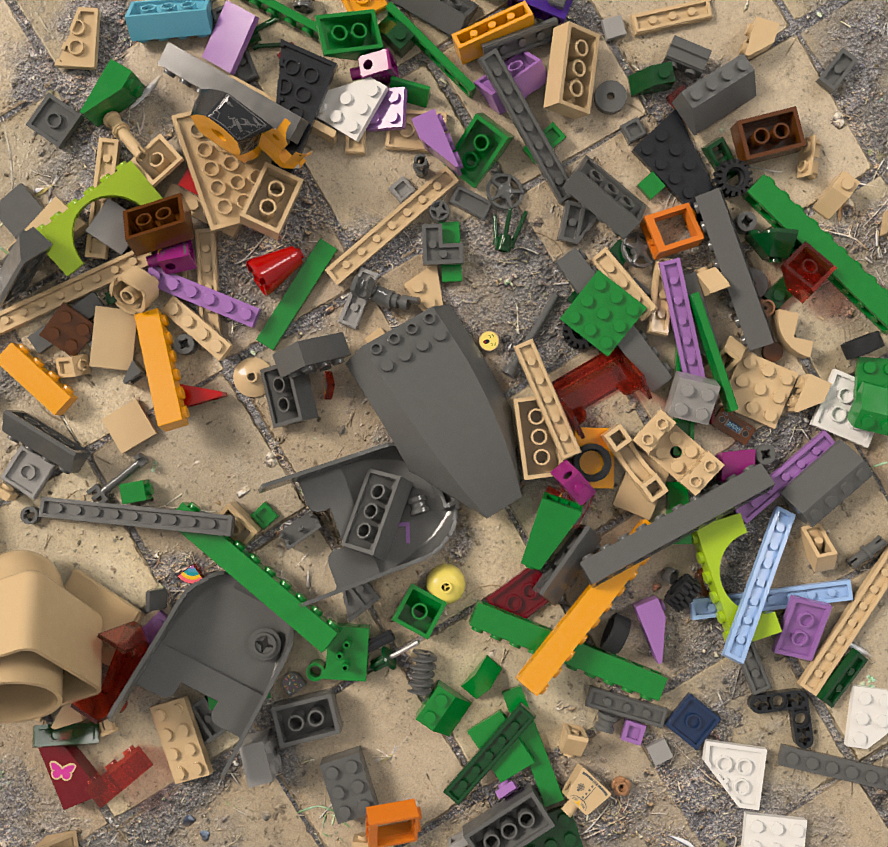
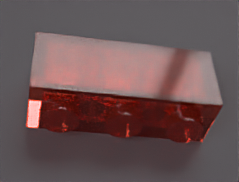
M139 745L128 747L122 752L124 756L120 760H112L105 766L106 771L100 776L96 773L87 781L89 785L85 789L100 809L153 766V763Z

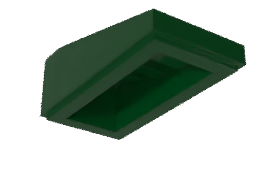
M724 137L716 138L701 148L714 171H717L715 168L723 161L734 160ZM717 146L719 149L713 152L712 149ZM722 153L723 156L717 159L716 156ZM729 171L726 175V181L736 176L737 173Z

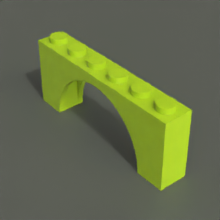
M131 160L128 163L126 161L120 163L116 167L117 171L114 174L110 175L108 173L99 180L101 184L97 187L91 186L83 192L85 196L79 201L75 198L68 203L66 211L55 213L50 218L52 221L46 226L41 224L36 228L53 244L48 252V256L66 276H71L85 265L79 257L74 244V227L78 216L89 204L103 198L114 197L126 199L141 206L163 199Z
M741 513L720 518L692 533V544L695 545L697 551L696 559L702 565L704 571L702 576L705 583L709 586V597L716 606V617L724 629L723 638L725 642L738 606L724 591L720 579V563L729 544L740 535L747 533ZM765 611L761 613L751 642L782 632L775 612Z

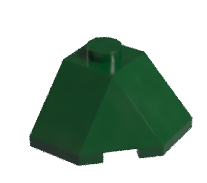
M770 228V230H765L763 233H760L759 229L750 230L745 234L744 239L762 260H768L770 264H781V262L790 257L799 230Z

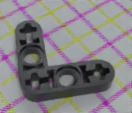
M799 688L766 691L757 695L751 694L748 697V707L758 714L788 710L793 742L802 749L812 746L814 738L809 700L804 691ZM796 694L801 696V698L798 699V702H796L793 699L788 700L786 697L787 695L789 698H796ZM777 695L781 696L782 703L774 706L773 698ZM756 699H759L761 702H767L768 705L760 703L757 708L753 703H756ZM799 713L805 715L802 723H796L795 717ZM802 733L807 737L803 740L804 742L799 740V738H802Z

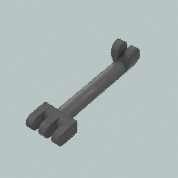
M142 453L134 456L135 462L106 485L101 487L97 483L87 490L86 493L91 495L96 491L97 493L91 499L96 501L101 497L102 500L99 502L107 503L111 499L107 493L140 467L142 468L149 463V459Z

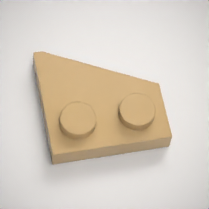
M429 266L404 284L411 296L420 297L421 303L418 306L422 312L432 306L443 305L437 266Z

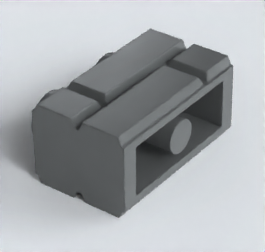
M674 35L662 63L672 61L674 71L679 70L684 72V75L688 78L699 79L712 50Z

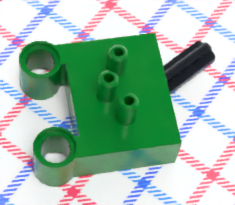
M338 623V628L341 632L327 648L326 663L322 659L312 660L307 667L306 675L311 681L332 679L366 682L369 653L394 641V633L392 630H387L370 639L371 625ZM312 667H320L321 673L315 674L312 671Z

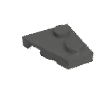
M570 200L565 201L557 241L577 245L597 220L596 215L590 210L584 209L580 203Z
M369 582L343 592L349 622L353 621L381 598Z
M204 696L191 706L205 745L226 732V730L213 723L211 719L213 710H209L208 696Z

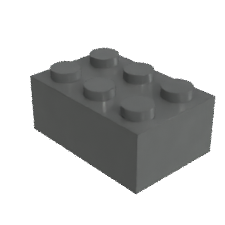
M343 332L297 341L274 353L273 358L280 377L289 376L290 379L302 376V373H305V375L317 372V369H320V372L332 368L331 364L335 366L345 362L344 358L350 356L351 353Z
M334 687L275 701L271 707L280 748L341 734L343 724Z
M361 745L322 757L319 766L338 824L366 816V807L379 805Z

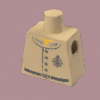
M578 763L562 789V793L569 800L561 809L570 818L578 808L587 816L609 798L611 793Z

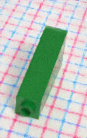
M544 492L521 564L529 569L541 570L581 516L584 505L580 506L574 501Z

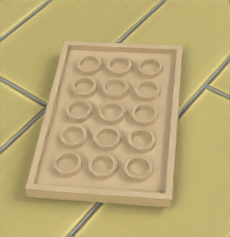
M192 111L172 115L171 119L211 233L242 225L240 223V214L265 161L271 164L272 159L263 151L257 158L242 163L200 133L190 116Z

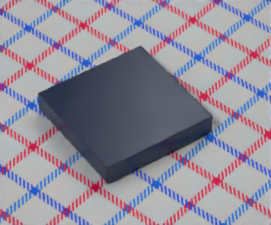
M688 692L664 724L697 751L721 721V718Z

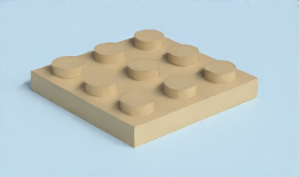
M744 351L741 360L734 366L729 377L738 405V410L732 412L775 429L798 377V373L748 351ZM720 399L717 405L723 407Z

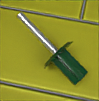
M419 640L394 653L388 647L383 646L381 650L382 655L370 661V668L374 672L386 666L395 670L397 666L396 657L419 645Z

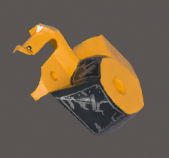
M202 89L194 103L190 116L200 133L242 163L257 158L264 151L281 168H301L306 162L304 157L312 154L311 151L307 154L295 152L291 155L285 149L288 145L286 142V131L291 123L285 118L278 128H274L224 91Z

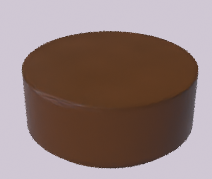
M774 342L763 346L761 355L768 361H778L783 356V347L779 343Z

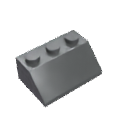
M276 365L260 370L273 428L319 418L309 375L302 373V376L290 379L289 376L281 378Z

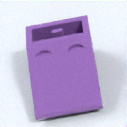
M432 109L413 118L412 122L424 148L457 175L462 176L460 169L464 167L458 152L453 153V150L456 148L449 132L444 133L448 130L441 113L437 115L435 109Z

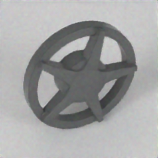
M501 173L490 179L486 187V195L489 202L497 209H514L523 198V187L519 180L511 174ZM498 178H507L506 183L502 184L498 183L495 180ZM511 180L517 185L519 190L511 187ZM491 183L497 188L494 197H491L490 194ZM512 194H519L518 201L512 205L510 199ZM499 198L506 201L508 206H502L494 200Z
M630 233L621 243V252L624 259L636 268L650 266L654 259L652 254L651 259L647 254L648 244L645 245L641 242L640 238L646 241L643 233ZM635 237V243H627V239ZM626 247L630 249L633 259L628 256ZM643 257L648 263L639 264L635 261Z

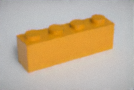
M523 1L451 34L455 52L462 65L483 56L481 44L534 25V15L526 1Z
M10 343L0 354V366L52 414L62 416L78 399L73 394L75 392L74 389L67 384L61 383L59 381L60 377L52 370L48 371L41 359L38 357L34 358L29 353L31 350L22 343Z

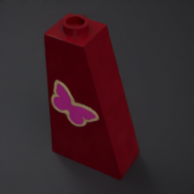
M77 746L38 748L63 810L97 797L108 788L106 781Z

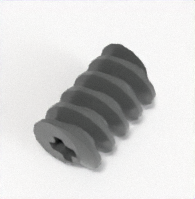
M413 649V653L417 654L418 657H412L411 659L417 664L410 666L411 669L415 670V673L409 674V677L413 678L414 681L408 682V685L412 686L413 689H408L407 691L416 695H429L433 690L430 686L434 683L431 678L435 676V672L432 670L436 669V664L433 662L437 661V656L428 650Z

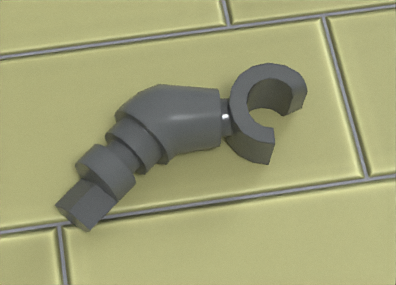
M355 275L350 287V292L354 296L362 299L370 298L380 307L390 310L399 307L403 310H409L411 304L419 305L421 303L420 297L401 296L393 290L375 285L376 282L371 276L365 281Z

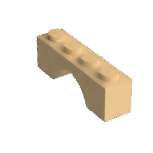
M621 423L615 424L600 435L648 502L653 503L669 491L660 477L638 453L633 440Z

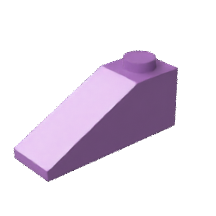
M652 595L632 603L652 656L660 664L663 660L666 620L663 611L666 610L662 599Z

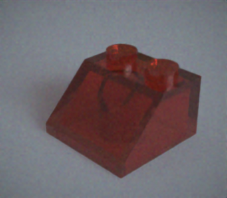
M806 241L781 266L787 291L802 304L837 269L835 265Z

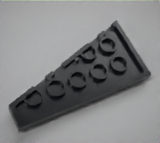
M281 39L276 103L309 122L299 143L296 144L291 141L285 147L291 155L295 152L302 154L338 64ZM272 160V162H271L272 165H274V166H276V167H278V168H280V169H282V170H285V171H287V172H289V173H291V174H293L294 171H295V169H296V168H293V169H290V168H281V167H280L277 163H275L273 160Z
M676 109L631 151L650 172L653 171L665 184L668 191L681 204L689 202L691 208L695 210V197L714 190ZM696 212V220L699 223L702 222L703 219L701 213L697 214Z

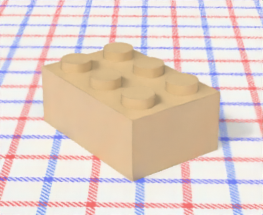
M265 161L240 214V223L278 241L302 189L304 180Z

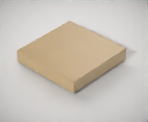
M138 399L131 401L101 419L121 454L128 452L158 434Z

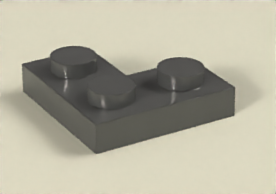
M422 224L423 266L464 264L463 243L443 244L442 224Z

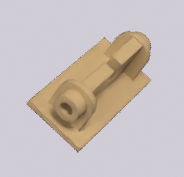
M817 135L805 138L806 146L799 151L796 179L807 177L808 180H814L818 175L819 162L815 161L814 158H819L821 142H819V138H816Z

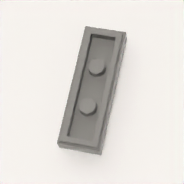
M360 267L357 276L365 281L371 276L377 283L379 274ZM350 292L338 323L357 330L370 298H358Z

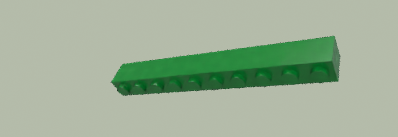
M763 174L741 197L773 228L799 230L793 247L801 248L804 257L883 334H888V290L882 288L874 276L867 274L862 269V265L848 255L845 248L838 246L833 241V237L819 227L816 220L809 218L804 213V209L790 199L787 192L780 190L771 177Z
M182 502L176 510L200 512L201 508L194 502ZM179 531L321 653L327 650L341 632L338 628L339 624L332 618L327 619L322 615L323 611L318 606L310 604L300 608L299 604L307 601L308 598L301 592L296 593L291 588V583L277 577V572L273 568L264 566L260 562L261 558L245 550L246 546L239 540L235 541L230 536Z
M477 599L469 619V625L472 626V630L481 634L483 631L490 633V637L498 641H502V639L510 641L509 644L519 649L521 646L525 647L531 654L535 653L553 630ZM586 642L582 645L578 644L573 650L575 652L574 656L568 662L566 660L564 662L566 664L565 667L573 671L580 669L585 671L584 674L590 678L600 677L604 683L610 686L620 685L622 690L633 694V691L640 693V697L648 701L652 699L660 700L668 679L661 672Z

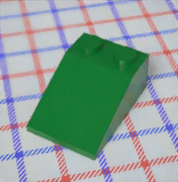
M374 9L315 15L314 17L324 57L359 61L358 58L360 56L380 51L384 48Z
M110 59L81 108L80 113L93 125L99 127L103 124V118L108 112L116 111L120 113L134 104L137 98L142 96L144 84L133 71Z
M476 113L457 142L456 149L453 150V153L458 152L464 167L460 169L462 176L459 177L473 188H476L499 160L515 136L486 114Z

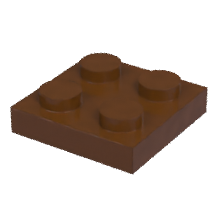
M63 302L39 335L69 356H76L93 335L94 322Z

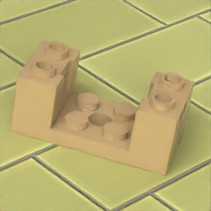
M661 409L655 413L632 439L638 447L695 496L724 466L712 453L705 451L676 425V422ZM674 446H678L682 451L681 456L678 458H673L670 455V449Z

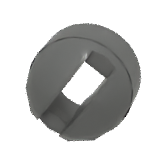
M672 567L663 568L664 573H661L663 581L671 585L674 584L679 575L678 570Z

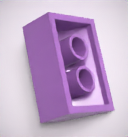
M528 51L509 57L504 61L525 99L529 94L540 89L547 82V73L542 60ZM486 74L474 82L479 92L494 111L500 115L507 112Z

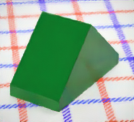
M486 655L463 682L461 687L475 699H478L491 689L502 667Z

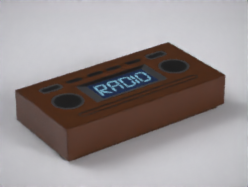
M720 407L716 413L715 423L710 424L742 445L748 443L756 430L755 427L731 412H725L723 407Z

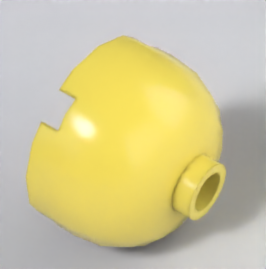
M440 564L431 569L427 575V592L447 602V605L455 603L462 597L465 591L466 582L464 575L458 567L452 564Z

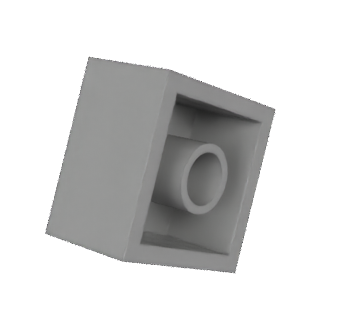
M676 371L664 409L670 417L708 425L721 386L714 379Z
M270 729L248 734L239 749L249 788L273 782L282 765L281 757L279 754H276L275 750L277 745L274 734H271Z

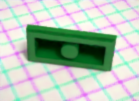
M391 76L390 88L405 87L407 89V103L424 108L427 107L431 95L430 86Z

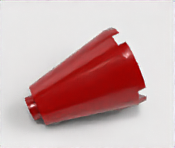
M293 246L249 259L245 264L249 273L252 272L256 285L264 295L269 296L303 264L302 259L304 255L298 247L295 249Z

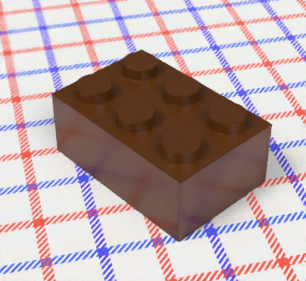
M796 106L738 120L730 128L737 158L739 161L744 160V165L798 153L806 146Z
M181 193L123 211L125 240L136 257L195 238L191 209Z

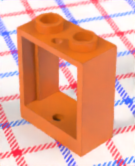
M689 202L644 216L639 224L654 260L697 247L704 239L702 227L698 225L696 220V212L691 208ZM682 214L691 238L665 246L655 222Z
M415 798L366 807L365 833L368 847H389L417 841L418 832H421L419 820L422 819L420 806H416Z

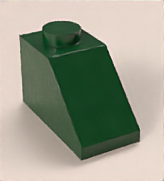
M386 16L378 24L381 39L401 59L415 46V35L401 21Z
M672 61L651 65L628 76L631 97L667 91L675 83Z

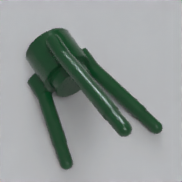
M271 18L257 25L247 48L252 46L255 51L260 48L280 47V43L259 44V41H262L259 31L276 23L278 18Z
M512 208L508 209L504 233L499 234V237L497 215H493L494 239L492 245H495L496 251L510 253L511 249H514L528 211H524L512 240L511 236L508 235Z

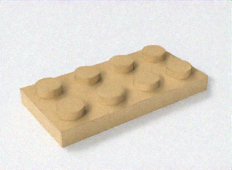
M188 695L149 707L175 784L212 774L214 771Z

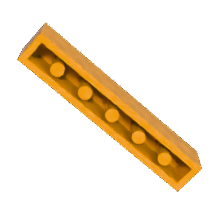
M158 308L135 314L157 425L164 432L189 425L187 418L190 417V414L183 401L186 396L184 389L180 387L179 380H181V374L175 364L177 356L171 346L173 338L167 328L169 325L168 317Z

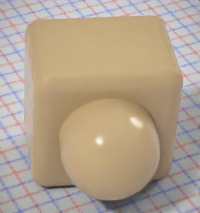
M12 550L0 554V724L35 720L53 713L62 705L82 700L101 692L102 616L63 588L60 573L48 558L29 550Z

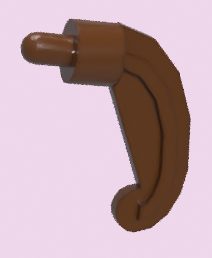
M700 568L695 573L694 579L702 586L699 593L703 596H709L710 591L705 590L702 576L704 571L703 568Z

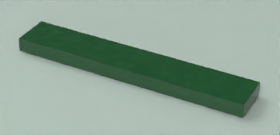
M520 702L446 786L443 792L459 806L533 722L536 714Z

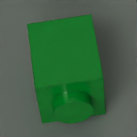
M149 479L119 484L122 505L152 499L154 494L153 485L149 482Z

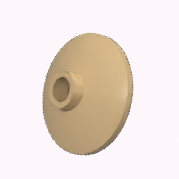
M255 357L241 361L236 366L233 374L237 390L248 397L264 395L265 390L260 370L270 367V365L266 361ZM254 373L255 379L249 380V375Z

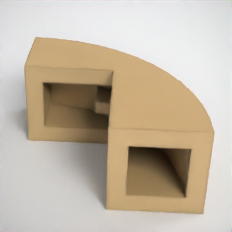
M782 309L775 310L774 314H772V329L778 343L784 350L797 358H810L813 341L794 337L799 313Z

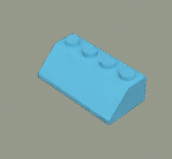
M211 0L132 1L125 15L131 41H138L140 43H145L152 39L166 41L174 37H178V39H186L190 36L207 37L209 34H212L214 27Z

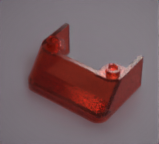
M615 348L609 356H606L603 352L552 382L569 424L581 439L585 438L580 424L587 418L584 409L614 391L619 390L624 395H630L640 390L649 400L652 399L644 374L618 348Z
M135 621L98 633L97 637L116 649L102 684L101 692L71 704V708L95 724L108 719V713L149 647L142 625ZM127 701L121 709L120 713H122L127 708Z

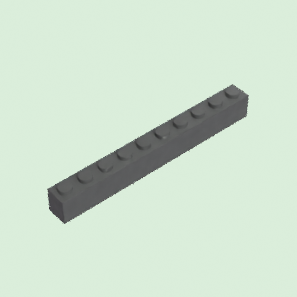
M761 463L756 466L752 464L743 470L744 473L738 476L733 474L728 477L724 484L711 486L704 495L697 494L693 496L690 502L684 506L682 503L672 508L671 513L658 515L654 518L653 523L640 525L633 534L629 535V533H626L618 538V542L602 546L600 552L594 555L593 553L587 554L582 558L580 568L592 588L769 492L773 489L775 482Z

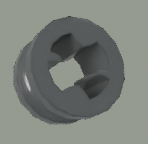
M35 506L25 507L20 513V518L25 524H36L42 517H38L39 508ZM34 512L35 517L28 518L27 514Z

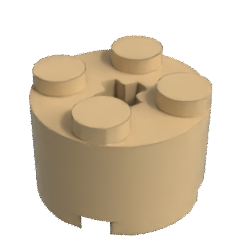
M133 265L111 282L109 291L111 297L114 295L117 300L115 304L121 310L128 314L142 313L158 298L159 281L155 276Z

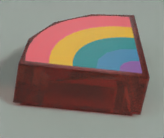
M325 371L323 382L324 399L331 400L335 388L332 371Z
M195 563L177 575L180 580L189 584H193L205 577Z

